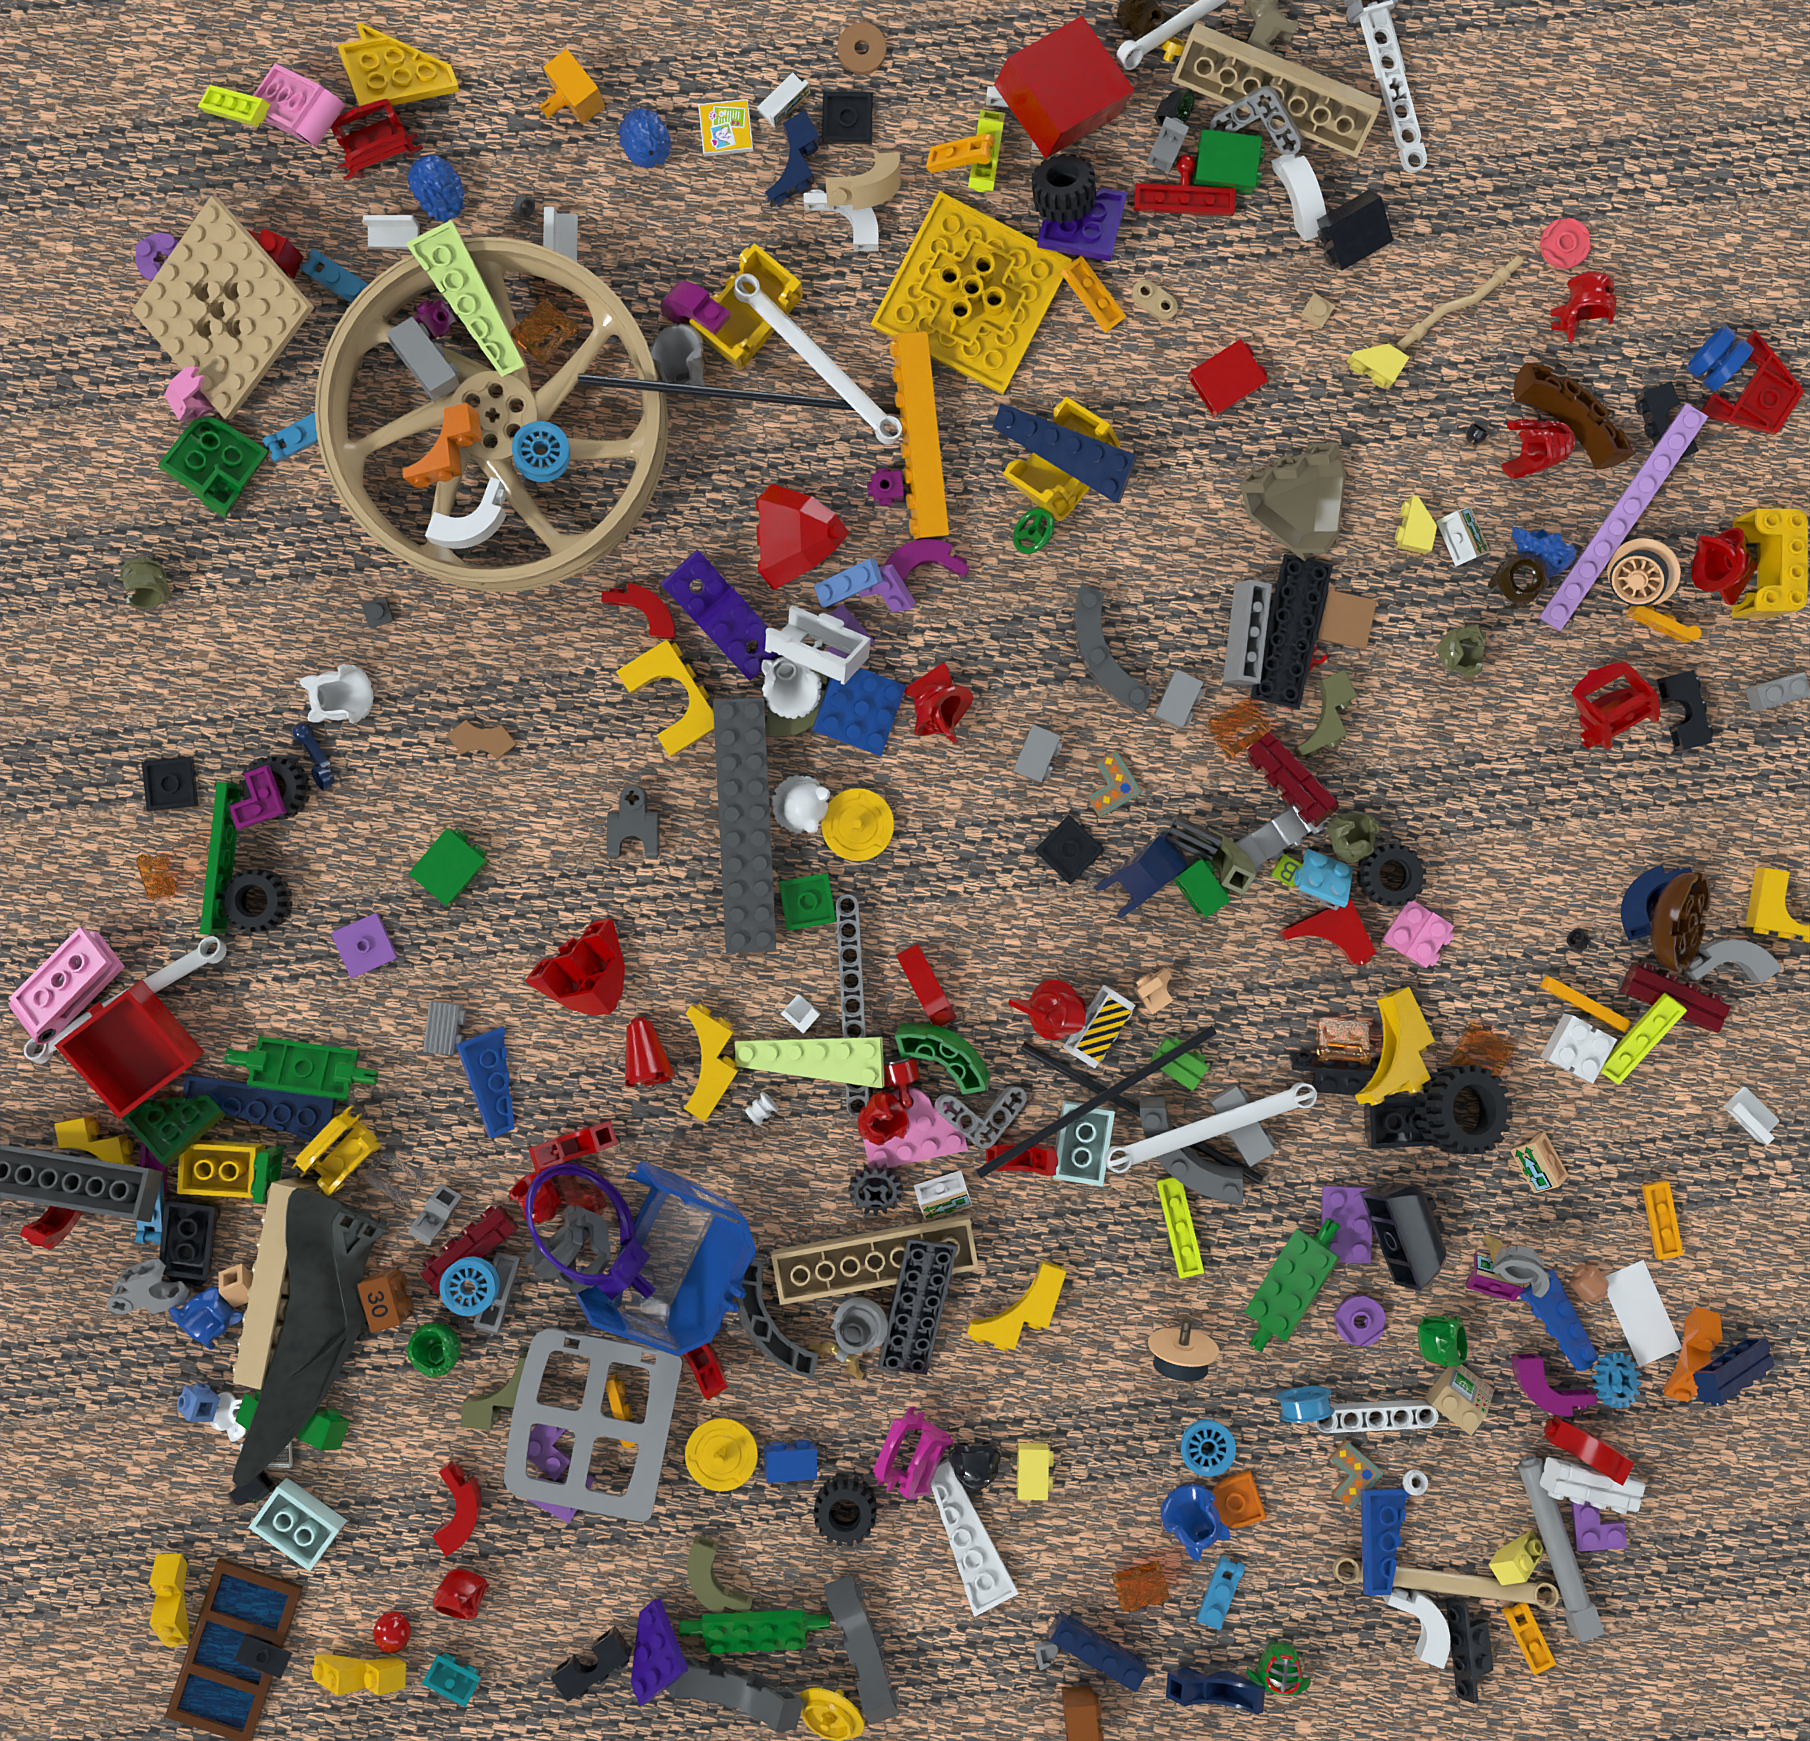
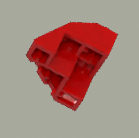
M769 484L756 499V511H759V525L756 526L757 546H760V560L757 561L758 572L772 590H776L814 568L834 552L850 533L833 511L812 496L779 485Z
M611 918L594 921L588 925L578 941L572 937L558 948L560 954L556 957L549 959L545 957L538 962L525 982L570 1010L591 1016L612 1013L617 1008V1003L623 995L625 964L614 922Z

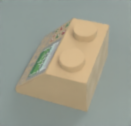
M1461 1364L1460 1366H1448L1424 1399L1472 1436L1487 1416L1494 1389Z

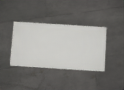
M1644 1260L1605 1276L1609 1282L1607 1295L1639 1367L1682 1349Z

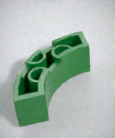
M909 1022L899 1025L895 1038L901 1058L916 1057L929 1061L935 1060L941 1063L958 1083L962 1095L987 1090L991 1079L989 1071L978 1052L962 1037L948 1029L928 1023Z
M257 1390L256 1393L244 1394L235 1422L247 1430L249 1429L262 1390ZM318 1407L304 1427L298 1432L296 1439L308 1443L321 1451L341 1449L350 1421L341 1416L342 1413L339 1410L332 1408L326 1410Z

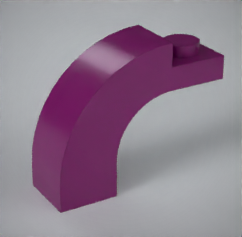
M687 281L678 282L660 303L662 315L674 324H686L691 318L714 335L731 318L730 311L711 299L708 291Z
M921 539L909 542L897 549L884 564V566L892 564L904 583L916 567L927 563L938 564L963 579L970 568L966 565L967 561L956 554L953 557L949 555L953 545L935 539Z
M1537 1353L1511 1355L1512 1369L1517 1384L1523 1393L1543 1410L1567 1417L1573 1416L1572 1406L1575 1409H1587L1589 1405L1597 1404V1395L1589 1388L1576 1390H1555L1550 1388L1545 1379L1543 1358Z

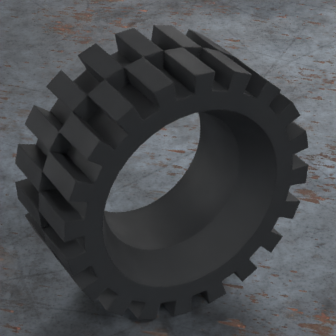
M1478 1065L1440 1067L1437 1069L1438 1072H1431L1429 1074L1431 1077L1430 1081L1422 1084L1424 1092L1417 1093L1416 1100L1421 1101L1420 1107H1415V1114H1421L1422 1119L1417 1120L1418 1127H1425L1426 1130L1422 1133L1424 1138L1433 1139L1430 1144L1434 1148H1441L1440 1151L1452 1154L1486 1153L1485 1151H1492L1496 1148L1494 1143H1502L1505 1138L1501 1133L1509 1132L1510 1125L1506 1124V1120L1512 1119L1513 1112H1507V1106L1512 1105L1511 1098H1505L1504 1095L1509 1091L1506 1086H1499L1502 1079L1498 1075H1491L1492 1070ZM1465 1086L1474 1090L1480 1109L1477 1125L1468 1134L1460 1129L1453 1114L1455 1097Z

